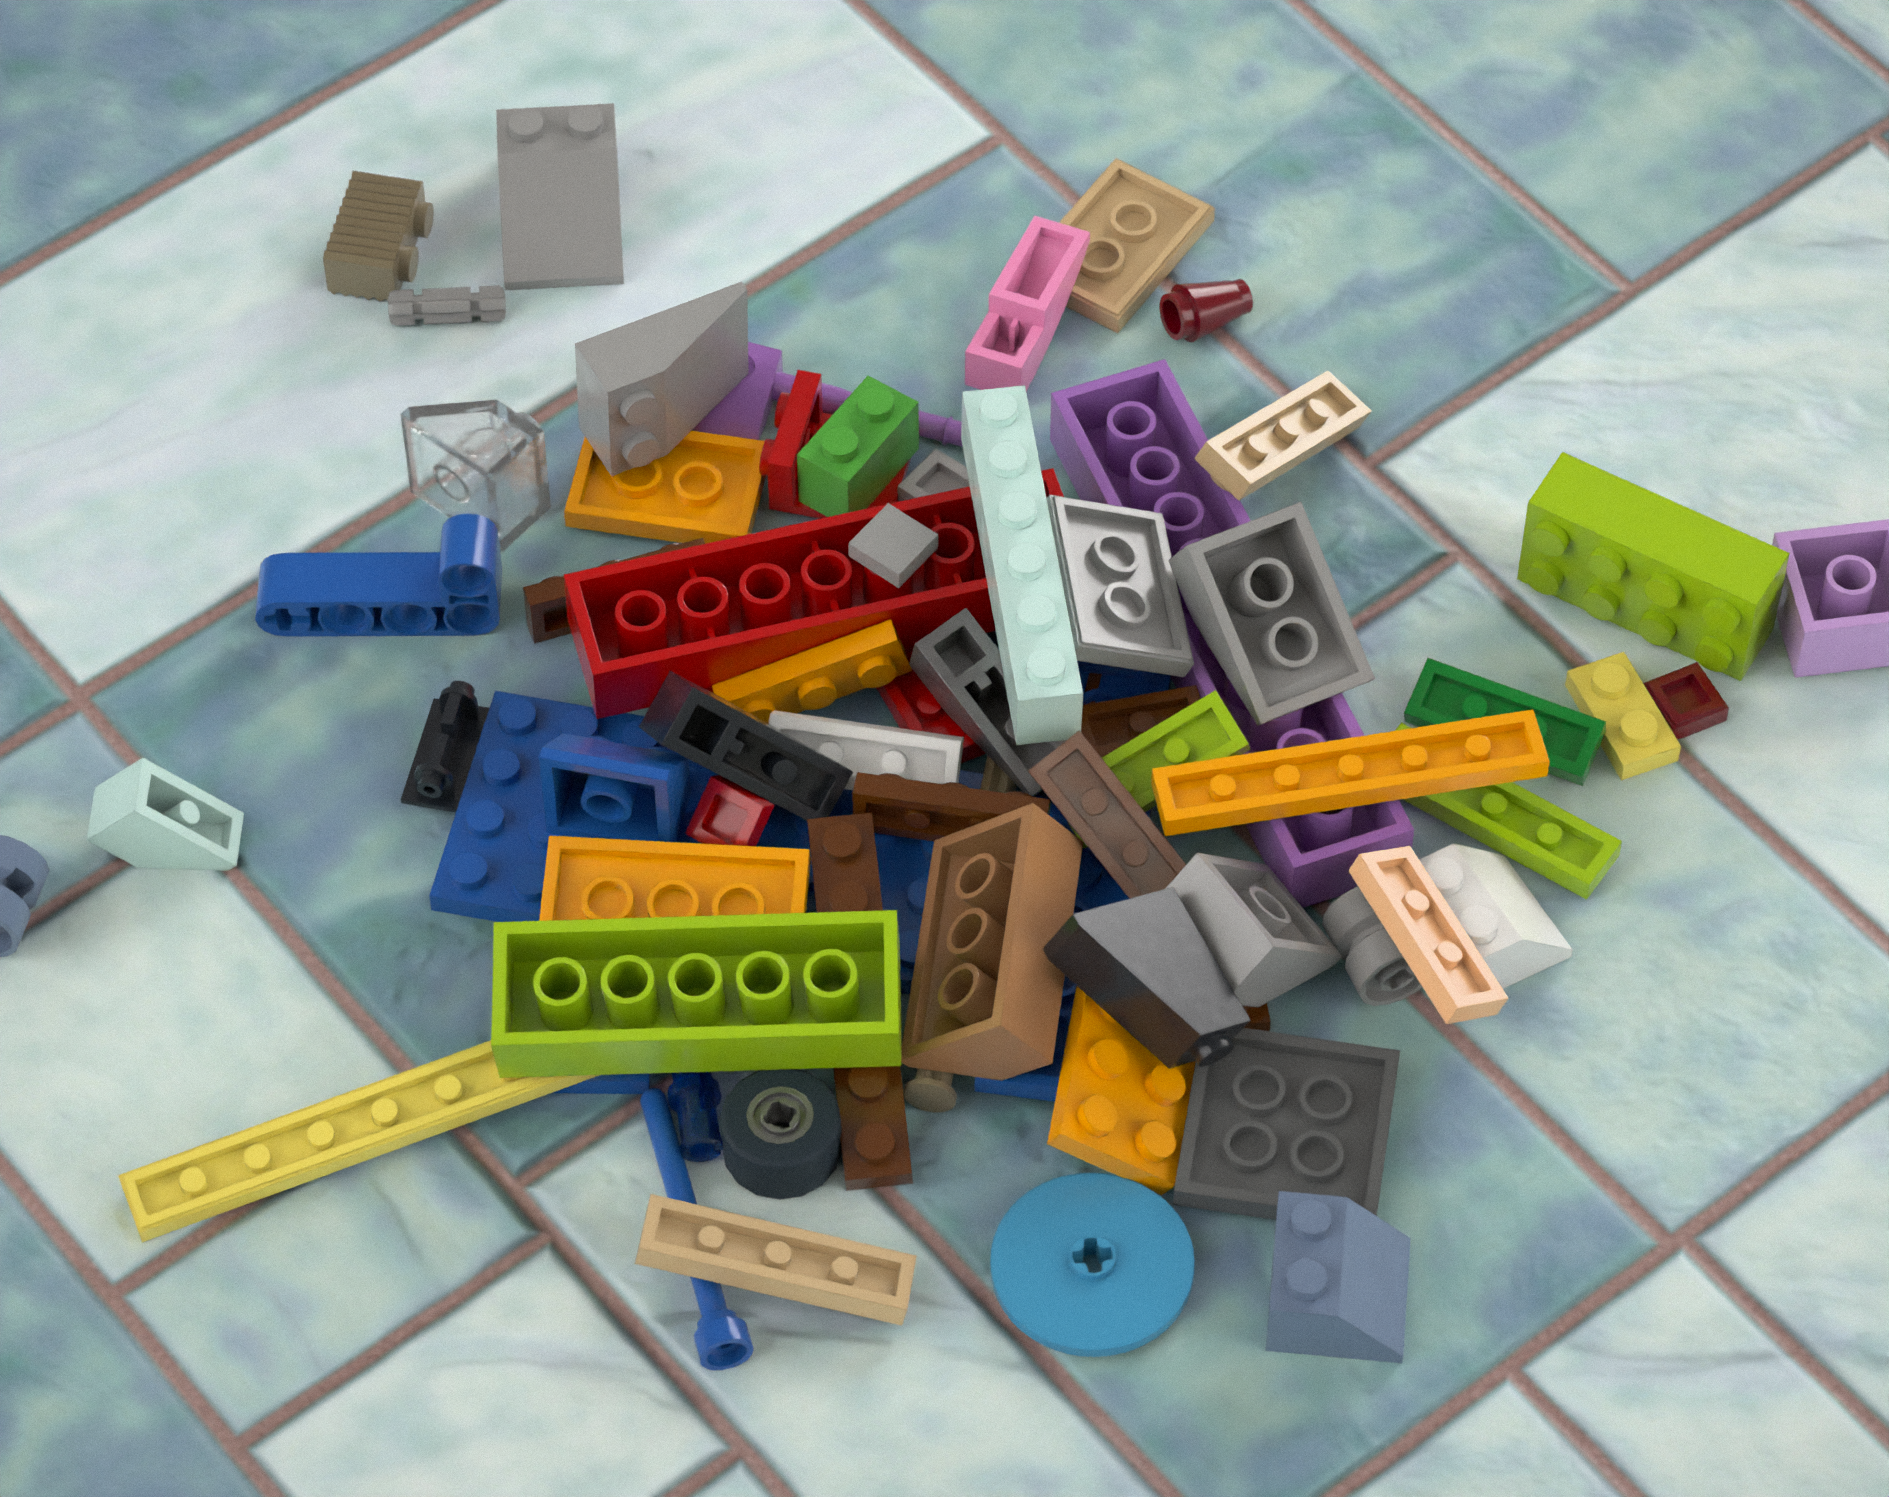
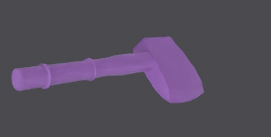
M748 342V374L692 430L759 440L768 420L773 401H778L781 392L790 393L795 379L794 375L782 372V350ZM822 383L823 413L833 415L852 392ZM919 411V436L941 441L943 445L949 443L963 447L961 421L954 420L952 416L946 418Z

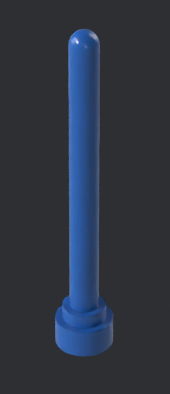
M650 1088L642 1094L640 1104L667 1198L697 1204L666 1095L660 1089ZM690 1277L701 1313V1318L697 1322L698 1329L694 1334V1342L701 1365L708 1370L721 1371L741 1365L751 1357L754 1350L746 1322L737 1317L733 1310L727 1308L720 1283Z

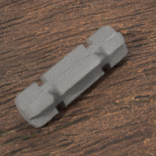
M499 285L479 286V292L471 293L470 287L422 289V295H414L413 289L393 290L389 292L388 314L391 324L395 326L415 325V319H423L424 325L472 323V317L480 316L481 322H497L505 319L506 297L503 287Z

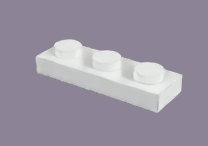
M775 710L770 713V725L853 771L844 789L853 790L857 772L875 775L892 773L905 779L938 784L959 782L964 737Z

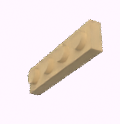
M1326 371L1206 441L1194 460L1210 474L1217 486L1230 492L1240 501L1360 428L1372 410L1332 373Z
M651 1194L635 1264L902 1326L908 1309L917 1256Z

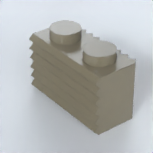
M352 171L345 197L342 200V206L339 208L336 223L333 224V232H330V239L327 241V247L323 255L327 290L333 295L340 292L345 297L349 294L356 298L364 296L367 300L374 297L381 302L384 299L388 301L389 292L401 290L403 281H414L419 261V251L415 246L418 237H429L434 217L433 204L425 201L423 181Z

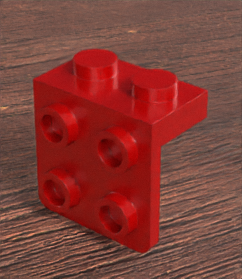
M797 370L791 392H781L776 406L774 421L778 432L775 440L766 438L763 444L759 473L760 475L768 476L769 509L821 519L827 516L799 502L797 454L832 416V414L823 413L822 374ZM911 458L868 508L898 502L897 486L905 479Z

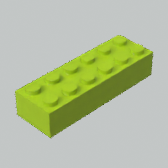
M897 910L494 922L491 1047L499 1077L902 1066L900 941Z

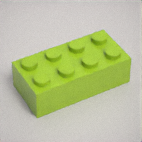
M1562 452L1528 502L1517 580L1530 585L1539 593L1555 596L1577 606L1596 619L1612 622L1634 632L1653 645L1664 646L1691 658L1710 671L1721 672L1741 681L1774 630L1790 553Z

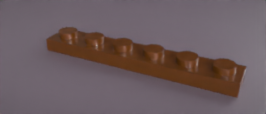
M872 812L807 819L817 912L882 911ZM900 1066L833 1068L836 1098L841 1117V1146L846 1191L913 1184Z

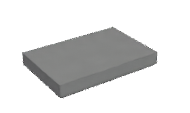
M1049 495L1047 497L1048 510L1077 661L1185 677L1194 665L1177 581L1168 562L1172 556L1163 514Z

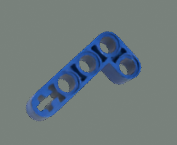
M466 513L455 515L445 521L441 531L440 552L273 554L266 557L260 563L255 621L265 632L285 637L476 636L487 634L498 626L500 619L502 561L498 529L489 518L478 514Z

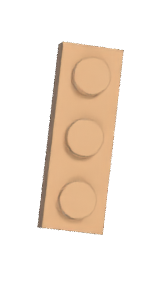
M1405 846L1359 854L1348 870L1444 1022L1451 1024L1497 1015L1509 999L1412 848Z

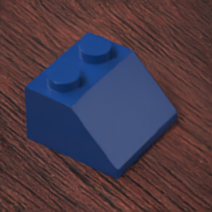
M562 733L541 748L538 758L547 833L568 837L662 842L677 841L691 795L688 758L675 754L665 748L651 747L647 749L614 743L600 736L581 737Z

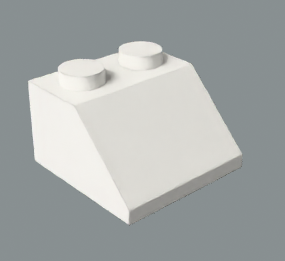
M1451 844L1419 859L1502 989L1572 957L1573 949L1504 855Z

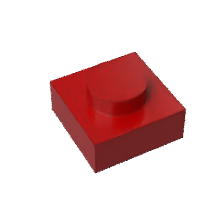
M720 775L711 776L685 834L703 844L756 846L774 808V804Z

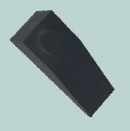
M669 671L639 725V728L661 745L805 820L829 817L853 774V771L672 671Z

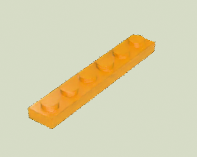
M1532 709L1152 768L1151 785L1164 835L1170 836L1547 777L1550 761L1534 710Z

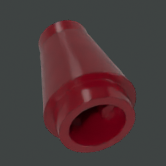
M1242 279L1176 284L1172 287L1170 293L1164 294L1160 299V317L1167 334L1172 339H1184L1187 342H1195L1242 315L1250 313L1253 308V298L1249 286Z

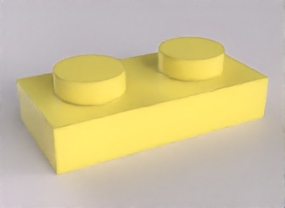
M1625 652L1567 671L1565 687L1580 712L1606 721V732L1600 746L1621 781L1679 760L1681 745Z

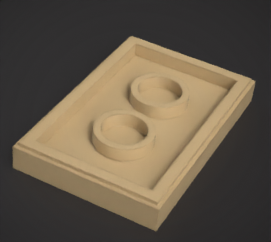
M1115 158L1059 222L1090 232V242L1066 307L1119 333L1214 222L1215 207Z

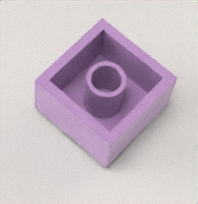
M1889 519L1774 533L1772 545L1790 553L1776 617L1794 677L1889 666Z

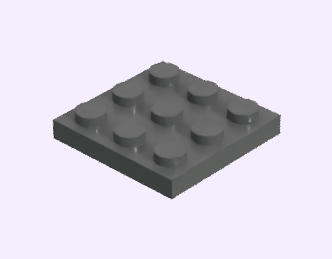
M1243 1028L1231 1040L1234 1048L1224 1058L1205 1067H1199L1197 1062L1195 1063L1174 1187L1173 1205L1276 1220L1279 1191L1348 1197L1377 1216L1400 1050Z

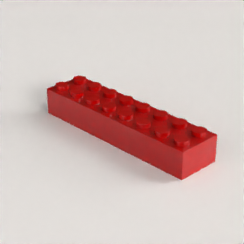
M1054 468L1041 470L1046 499L1049 495L1064 497ZM970 486L890 503L938 534V548L899 588L849 557V542L886 504L563 574L567 619L596 719L649 708L669 671L714 693L712 688L714 684L890 619L905 651L913 649L915 643L965 608H967L985 633L996 631Z

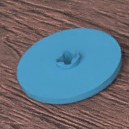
M1077 1173L1061 1176L1036 1186L1010 1207L999 1223L993 1238L990 1272L993 1289L999 1304L1009 1319L1023 1333L1041 1345L1062 1353L1076 1356L1102 1357L1122 1354L1144 1346L1164 1333L1175 1322L1183 1311L1192 1290L1195 1259L1191 1238L1182 1219L1173 1207L1153 1190L1133 1180L1116 1175ZM1096 1255L1098 1263L1102 1265L1101 1271L1089 1273L1087 1265L1083 1263V1256Z

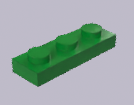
M1428 657L1404 711L1405 722L1423 727L1533 709L1550 761L1548 774L1581 786L1584 785L1606 732V721Z

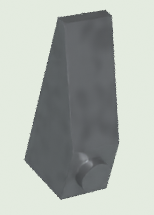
M965 608L915 643L909 665L947 715L1024 793L1034 797L1042 789L1029 774L1028 770L1066 740L1016 745L1000 652L971 613Z

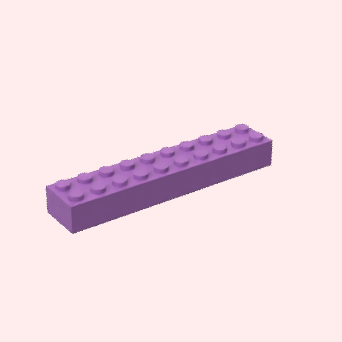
M1165 359L1051 393L1050 441L1080 500L1162 513L1172 557L1189 544L1251 521L1241 501H1238L1230 492L1217 486L1210 474L1194 460L1208 439ZM1178 586L1194 665L1185 677L1171 675V679L1176 688L1196 685L1200 698L1215 690L1217 691L1249 743L1251 750L1244 754L1365 736L1342 693L1257 726L1192 620ZM1399 800L1245 824L1265 864L1268 865L1302 908L1341 896L1357 887L1358 885L1348 870L1359 854L1405 846L1412 848L1414 828Z

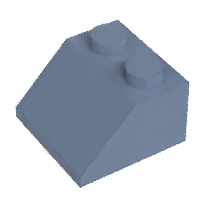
M1279 1191L1265 1351L1402 1363L1411 1238L1348 1197Z

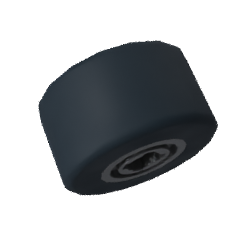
M800 1069L758 1070L741 1079L725 1098L720 1115L724 1161L726 1168L742 1187L755 1195L779 1200L800 1197L822 1186L836 1170L842 1150L841 1117L837 1098L824 1081Z

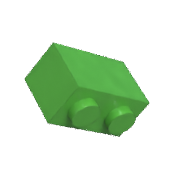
M867 375L797 454L799 502L827 517L867 509L919 449V402Z

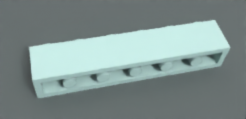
M1023 385L962 392L961 440L1016 745L1067 740L1079 730L1081 732L1083 689L1026 388Z

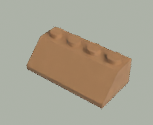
M1034 803L934 840L902 1041V1063L908 1067L1002 1081L1053 1063L1065 974L1048 960L1043 947L1073 915L1083 841Z

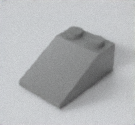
M614 103L497 109V155L505 290L624 284Z
M742 282L575 343L579 428L611 476L634 467L645 466L655 459L666 456L748 374L747 288Z
M1302 502L1189 544L1168 560L1192 620L1257 726L1375 679Z

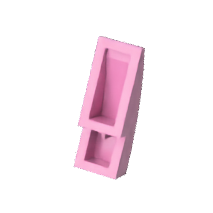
M1034 216L989 293V311L965 351V385L980 390L1025 385L1027 391L1051 343L1067 305L1090 242V232Z

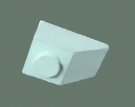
M141 758L95 787L86 840L137 868L229 871L237 866L244 813L145 758Z

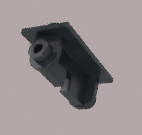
M453 681L450 687L441 691L439 699H433L400 799L401 803L456 813L489 711L488 707L478 706L477 698L474 696L475 689L469 683Z

